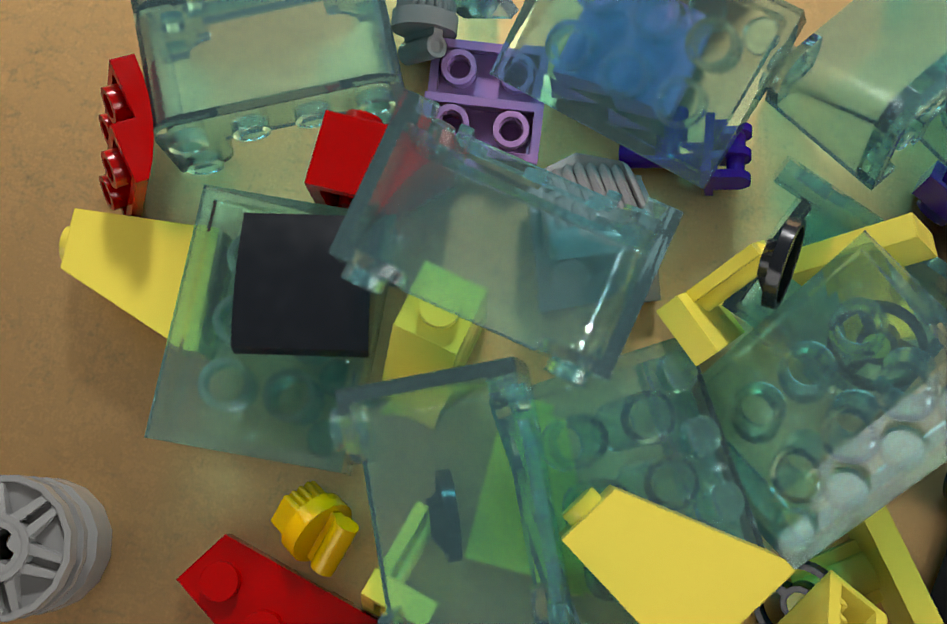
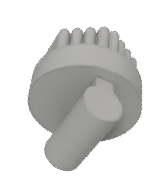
M397 0L396 7L392 10L391 31L405 38L404 43L398 48V57L404 65L410 66L441 58L445 55L447 44L444 38L456 39L459 20V17L456 15L457 0Z

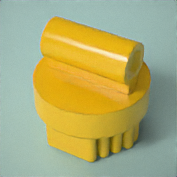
M307 481L304 486H299L297 490L291 491L289 495H284L271 519V523L282 534V544L288 552L299 562L311 561V568L317 574L324 577H331L359 531L358 524L351 519L352 511L350 507L337 494L326 493L316 481Z

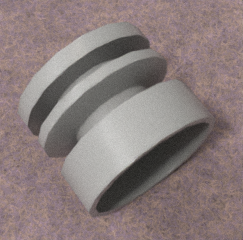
M0 475V622H10L32 615L57 611L80 601L100 582L111 558L112 528L104 506L87 488L61 478ZM11 552H13L12 558L8 559Z

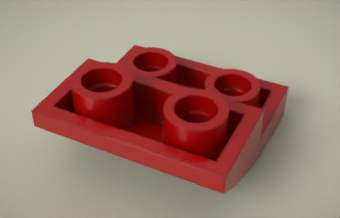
M130 54L109 60L107 86L101 87V97L105 113L99 115V123L108 148L105 151H101L105 174L99 176V182L105 200L112 211L121 209L123 215L142 217L153 161V116L142 71L135 54Z

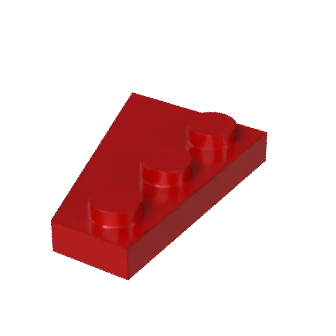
M225 534L176 579L214 624H389L353 605V602L334 591L330 592L298 574L295 569L233 534Z

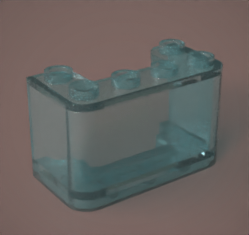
M131 0L143 75L152 110L154 138L156 143L182 173L189 172L193 175H208L222 170L224 163L234 156L231 139L251 142L261 140L269 136L271 130L295 125L306 129L321 127L325 110L345 114L348 109H359L378 116L384 124L397 127L412 124L386 0Z

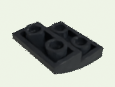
M244 213L233 293L231 349L233 354L369 358L375 308L373 282L379 234L377 216Z

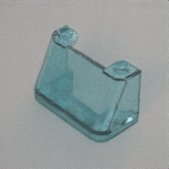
M853 0L797 47L793 44L788 45L774 58L768 69V73L772 76L768 84L765 101L870 190L874 189L894 171L896 166L890 160L895 150L899 152L909 143L914 146L923 138L930 122L947 108V0Z
M405 88L328 253L333 258L346 265L341 278L380 296L387 284L549 358L544 368L546 372L576 386L585 388L590 376L602 381L609 380L684 212L651 197L646 199L642 209L629 204H625L623 209L617 208L622 194L609 189L605 196L502 151L476 139L474 128L461 123L455 136L456 129L452 125L436 118L440 110L439 103Z
M513 356L334 390L337 408H332L329 415L330 432L334 446L338 452L347 451L353 463H362L386 606V611L381 614L378 624H576L530 374L524 361Z

